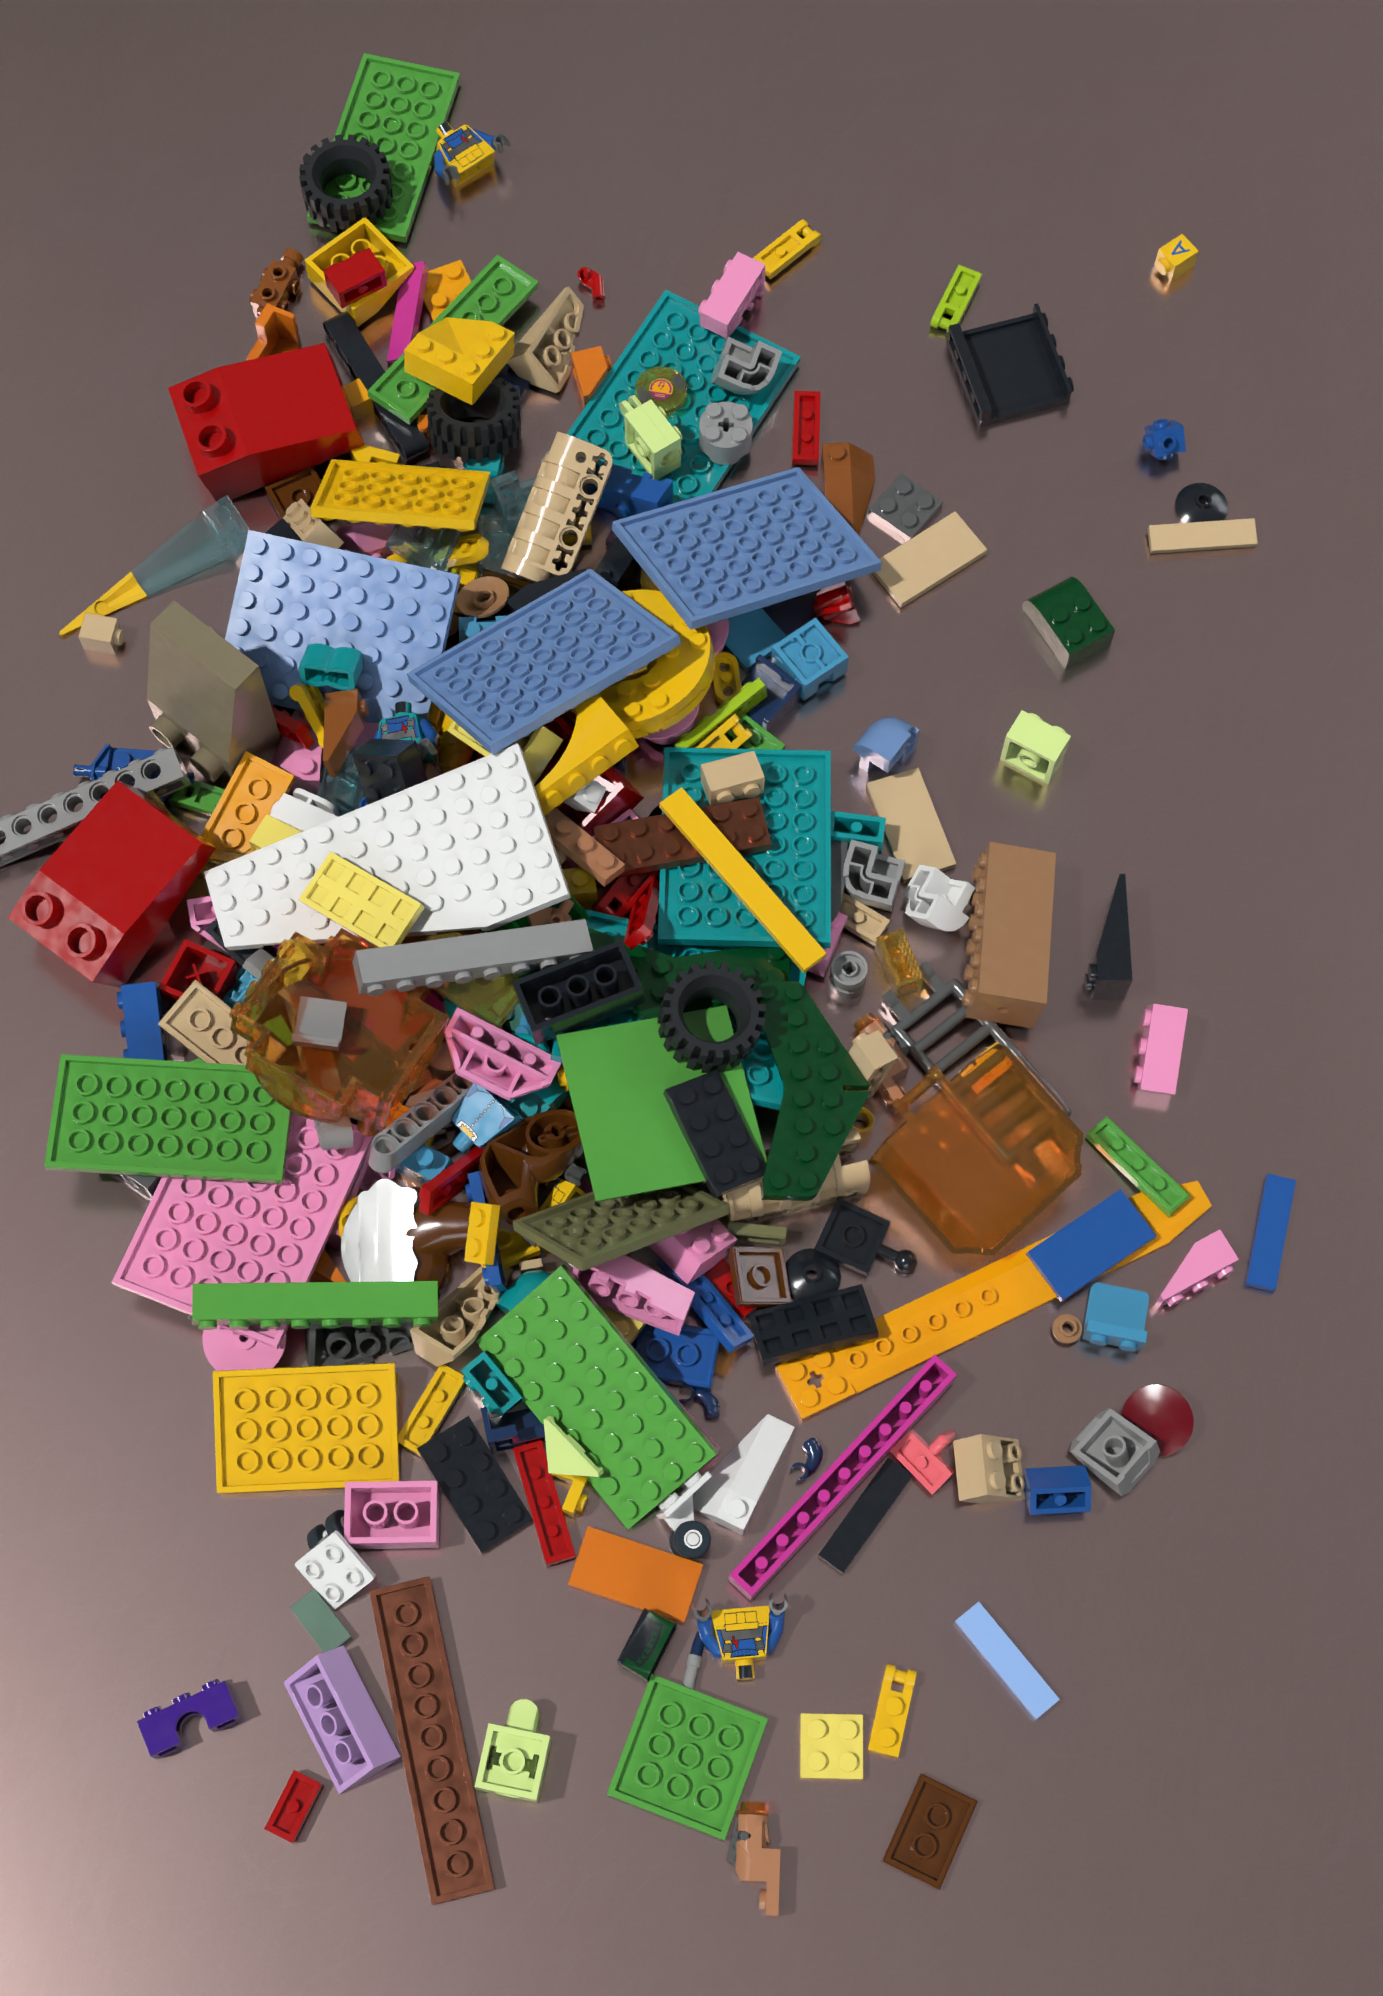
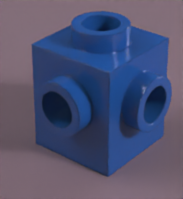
M1159 419L1153 421V425L1144 427L1143 447L1145 451L1158 460L1169 459L1172 457V454L1186 451L1184 427L1176 420Z

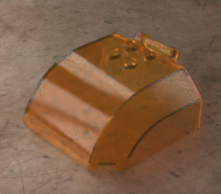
M996 1044L971 1061L950 1081L935 1065L927 1070L928 1074L900 1100L897 1098L891 1103L894 1109L906 1121L884 1140L868 1161V1164L912 1213L952 1254L995 1255L1081 1176L1082 1131L1006 1046ZM938 1082L942 1088L912 1114L908 1107L932 1085Z

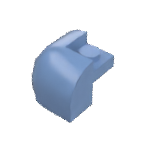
M894 716L878 719L867 728L852 748L860 756L859 767L868 773L875 764L888 773L896 762L902 765L917 746L919 729L907 721Z

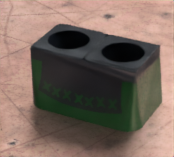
M644 1608L617 1660L618 1665L648 1683L651 1674H654L676 1630L673 1626L677 1627V1623Z

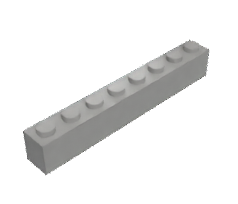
M586 919L356 950L352 963L359 995L379 996L390 990L407 992L418 986L426 985L428 988H435L446 982L455 981L457 984L470 982L474 978L484 977V979L491 980L500 977L502 974L524 975L530 970H543L593 951Z

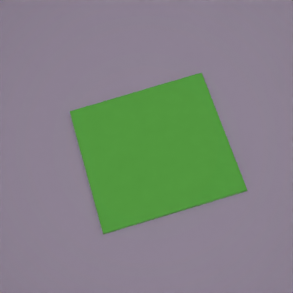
M726 1005L683 1013L688 1029L702 1040L720 1042L734 1035ZM658 1017L556 1035L595 1202L706 1181L663 1094L667 1088L706 1073L701 1072L702 1065L696 1064L694 1070L686 1068L688 1060L682 1058L679 1063L673 1059L675 1049L673 1048L667 1052L663 1046L666 1037L660 1038L659 1036L660 1024L657 1023ZM740 1062L733 1069L728 1064L725 1072H720V1075L766 1167L767 1158L742 1063ZM712 1066L710 1072L716 1070V1066Z

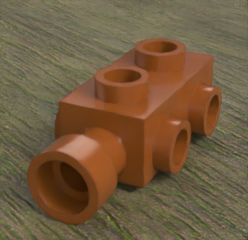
M286 248L281 256V263L272 260L269 267L263 270L261 282L258 288L252 291L250 296V304L257 318L267 303L288 311V299L291 294L296 295L300 287V280H298L296 269L300 268L304 260L303 255L297 250Z

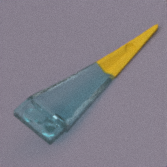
M228 495L200 512L129 574L60 630L59 635H64L81 627L85 613L105 616L228 560L243 551L248 530L250 529Z

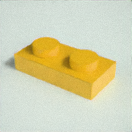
M471 1202L464 1261L493 1265L500 1205Z

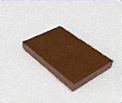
M920 1773L881 1862L940 1890L978 1801Z

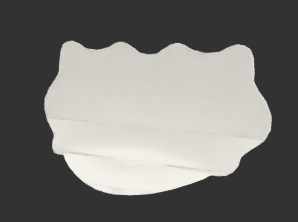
M381 1179L375 1182L368 1191H363L358 1195V1203L346 1221L341 1240L342 1260L351 1282L414 1281L418 1265L417 1258L412 1249L415 1237L406 1236V1232L412 1228H417L413 1214L414 1205L417 1200L415 1189L401 1188L389 1179Z

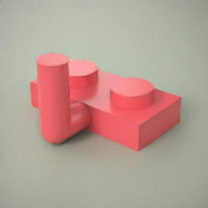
M912 1428L890 1452L933 1495L955 1473L938 1454L946 1445L956 1439V1434L952 1430H947L929 1445Z

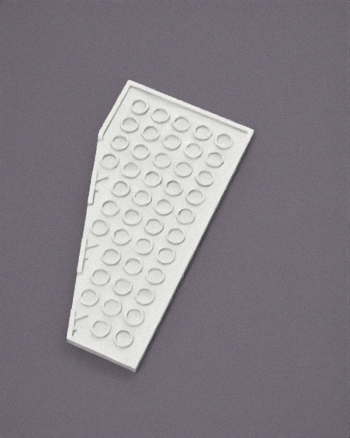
M518 743L500 750L494 755L490 754L204 872L223 943L228 950L263 948V946L290 944L299 936H302L304 941H307L309 944L350 941V939L361 938L298 900L330 851L418 901L425 907L406 937L436 935L437 932L492 930L571 898L522 748Z

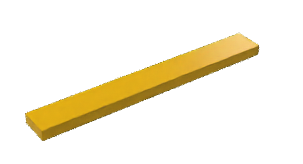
M682 787L659 803L660 809L803 973L826 957L827 953Z

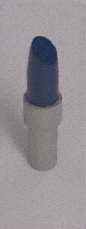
M699 1631L695 1635L690 1654L687 1657V1667L682 1686L693 1690L698 1670L701 1668L704 1643L700 1639Z

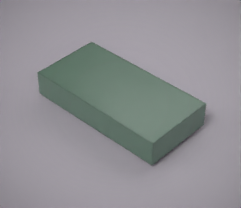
M315 1588L290 1607L323 1652L343 1646L352 1638Z

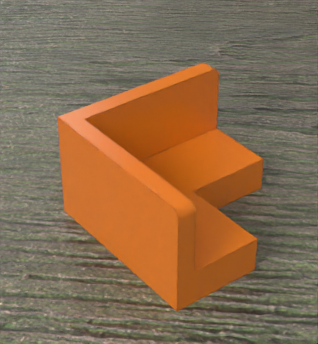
M267 303L255 322L258 340L246 360L299 349L302 343L296 316L293 313Z

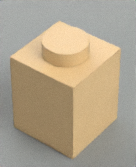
M85 613L78 637L85 650L115 655L118 645L121 646L123 643L124 630L121 629L117 618Z

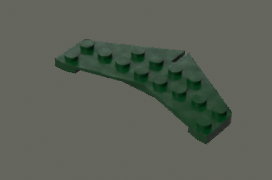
M588 928L593 950L621 940L620 938ZM624 944L642 985L646 1002L625 1012L639 1020L658 1017L665 992L672 979L676 980L677 974L683 969L688 974L690 966L696 963L699 964L700 969H703L706 961H714V968H719L721 962L729 964L728 971L732 973L735 972L736 968L744 971L741 977L744 981L749 977L753 980L789 981L790 957L781 947H741L673 957L641 945H637L631 950ZM702 998L688 1004L684 1008L683 1013L725 1006V1004L715 999ZM727 1006L729 1015H732L733 1012Z
M754 980L755 985L752 990L753 992L758 989L761 990L763 997L760 1004L765 1003L766 1012L763 1018H766L763 1031L783 1082V1097L766 1169L761 1182V1200L809 1201L814 1199L821 1189L870 1091H867L870 1085L801 983L796 981ZM844 1090H862V1091H844Z

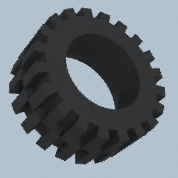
M348 134V140H342V135H335V141L330 142L328 138L321 140L322 147L320 148L316 144L310 148L312 156L306 153L303 157L304 164H300L299 179L306 210H309L310 217L313 220L318 218V224L323 228L329 224L330 230L333 232H338L339 227L346 231L364 217L373 225L377 224V216L383 219L386 215L385 208L390 209L393 189L389 163L384 152L380 153L379 146L373 143L369 147L368 139L362 137L360 142L356 141V136ZM341 175H357L366 179L371 184L369 189L363 194L348 199H337L324 193L327 184Z
M501 377L497 380L493 379L473 405L436 387L435 390L429 392V398H427L429 439H431V444L434 448L438 447L440 454L444 455L448 452L449 459L456 460L457 457H461L462 462L469 463L470 459H476V463H483V458L486 457L490 461L496 460L498 453L505 456L509 453V448L514 449L517 446V441H520L521 412L518 391L514 392V386L511 383L506 385L505 379ZM467 417H484L490 419L487 421L476 423L459 421Z
M706 961L703 969H700L699 964L696 963L690 966L688 974L684 969L679 972L676 980L672 979L668 985L658 1014L657 1023L660 1024L658 1033L660 1038L666 1037L663 1046L667 1052L674 1048L675 1054L673 1059L679 1063L682 1058L688 1060L686 1068L694 1070L696 1064L702 1065V1073H709L712 1066H716V1070L718 1069L719 1073L725 1072L728 1064L733 1069L740 1064L742 1058L746 1060L757 1043L766 1019L763 1018L766 1012L765 1003L760 1004L763 997L761 990L758 989L754 992L752 990L755 981L751 977L744 981L741 978L744 971L736 968L735 972L732 973L728 971L729 964L721 962L719 968H714V961ZM702 998L718 1000L728 1006L733 1012L737 1022V1032L730 1038L720 1042L702 1040L696 1037L686 1026L683 1016L684 1008L691 1002Z

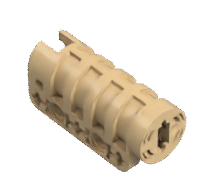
M557 432L549 454L544 456L501 570L530 583L572 572L611 473L612 456L607 450L568 434ZM583 458L585 459V461L583 463L577 462V459ZM603 459L605 460L604 465L601 466L598 473L599 476L597 477L594 475L596 470L595 462ZM586 484H594L598 490L593 495H587L582 489ZM583 501L586 503L584 510L586 517L580 518L579 527L577 528L574 526L576 522V514L574 512L578 513L580 511L581 502ZM573 534L577 537L578 541L573 546H567L563 543L564 536ZM563 551L566 553L564 562L567 568H561L560 571H556V565L553 563L560 562Z

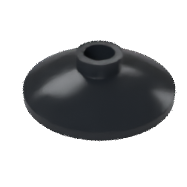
M1193 483L1184 487L1177 495L1175 512L1182 523L1225 520L1227 516L1228 502L1224 494L1215 486L1207 483ZM1199 501H1205L1207 504H1202Z
M813 1248L803 1249L794 1253L785 1263L790 1297L797 1301L838 1290L841 1282V1273L837 1262L813 1252ZM809 1270H814L818 1276L815 1279H810L806 1273Z

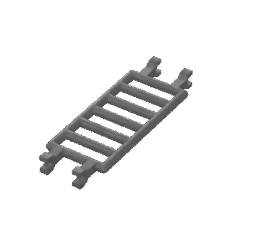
M925 961L919 966L918 976L920 977L921 972V979L934 993L915 1009L909 1012L891 989L882 995L883 1004L899 1020L892 1026V1030L909 1048L908 1052L1003 1163L1008 1165L1018 1158L1034 1180L1038 1182L1046 1175V1169L1028 1151L1032 1146L1054 1130L1072 1153L1081 1147L1082 1140L1064 1122L1070 1117L1071 1109L995 1022L979 1020L983 1026L934 1064L928 1058L924 1051L966 1018V1007L962 1006L917 1043L905 1030L954 992L962 1001L966 988L957 979H951L944 984ZM991 1034L1001 1048L952 1086L942 1072ZM1007 1056H1010L1020 1069L974 1106L970 1107L960 1094ZM1028 1077L1039 1090L989 1129L979 1115ZM1047 1099L1057 1112L1008 1151L998 1137Z

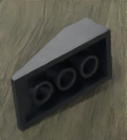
M1119 874L1111 895L1092 963L1089 964L1088 974H1085L1084 977L1085 991L1090 992V1000H1124L1133 980L1125 874Z

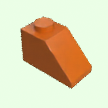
M601 346L571 352L572 370L584 408L607 376L608 371L612 368L609 355L604 356Z

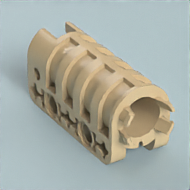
M856 1128L850 1130L821 1189L814 1199L809 1201L761 1200V1179L721 1195L723 1197L722 1201L729 1205L728 1221L751 1224L835 1203L838 1197L847 1200L866 1194L870 1185L868 1161L864 1160L841 1166L840 1158L851 1155L856 1151V1142L861 1140L858 1130ZM766 1149V1150H765V1154H766L767 1160H768V1156H769L770 1149Z

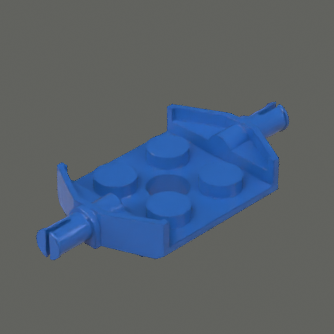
M106 744L90 766L75 764L73 775L90 777L94 781L110 770H120L127 767L133 760L148 758L154 755L156 750L112 748L110 744ZM161 770L154 771L151 779L157 778ZM187 773L191 784H194V773ZM107 792L103 793V794L100 796V799H101ZM169 795L159 798L154 802L162 805Z

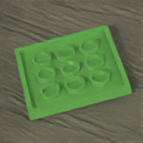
M651 1674L607 1795L725 1841L768 1718Z

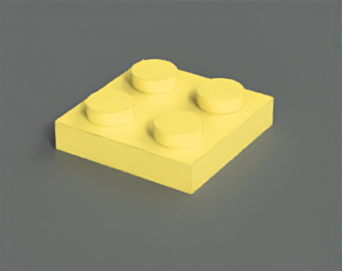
M800 1714V1779L863 1780V1715Z

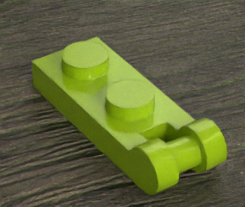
M958 265L932 317L931 327L936 329L941 327L946 329L948 333L950 325L960 324L981 281L982 273ZM946 313L953 317L951 320H949L947 318H944L943 316Z

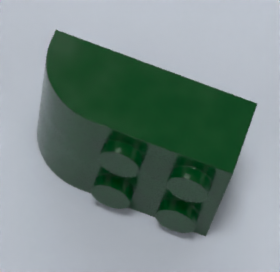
M1075 577L1063 580L1025 600L1022 604L1023 610L1065 669L1111 645L1115 633L1114 627L1084 585Z

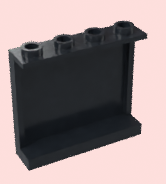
M1038 303L1034 304L1033 313L965 331H962L959 323L949 326L947 342L979 426L1069 404L1071 393L1074 391L1073 381L1065 373L1064 359L1062 355L1057 353L1055 336L1050 334L1047 316L1044 312H1041Z

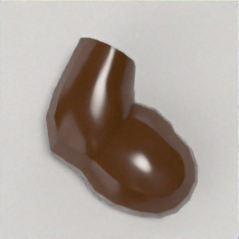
M560 1109L538 1113L521 1120L508 1132L487 1143L479 1160V1172L488 1203L500 1205L498 1221L500 1229L509 1233H515L513 1228L514 1220L539 1212L538 1193L540 1184L557 1179L581 1156L583 1147L573 1111Z
M417 1201L414 1205L413 1214L417 1228H412L405 1234L406 1236L415 1237L412 1249L417 1258L418 1265L414 1281H438V1301L448 1284L452 1272L451 1256L466 1249L471 1203L448 1201L429 1216L419 1211L420 1201Z

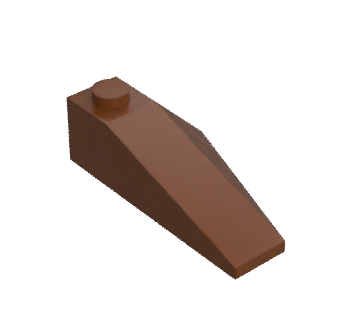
M849 442L822 443L823 495L853 530L860 535L876 479L874 455Z

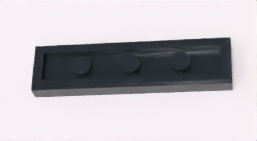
M888 1457L818 1554V1557L843 1575L913 1475Z

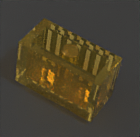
M903 928L876 937L875 952L894 994L901 998L922 990L924 977Z

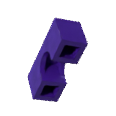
M216 1679L201 1686L202 1691L192 1696L190 1693H185L172 1700L173 1705L164 1709L161 1706H157L144 1712V1718L138 1720L137 1723L150 1756L157 1759L185 1746L180 1730L184 1720L191 1715H203L208 1728L213 1732L243 1719L230 1685L226 1681L220 1682L219 1679Z

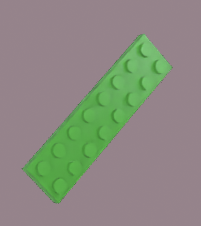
M497 254L430 326L446 317L492 321L503 326L538 289L539 282ZM403 353L368 390V397L410 425L427 407L429 392L435 390V387L404 371Z

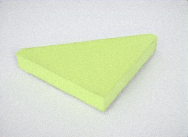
M553 1416L543 1419L548 1473L599 1477L603 1474V1468L597 1467L584 1454L586 1451L570 1434L566 1435L555 1423Z

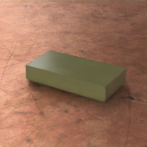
M728 1221V1230L737 1238V1241L785 1245L787 1227Z

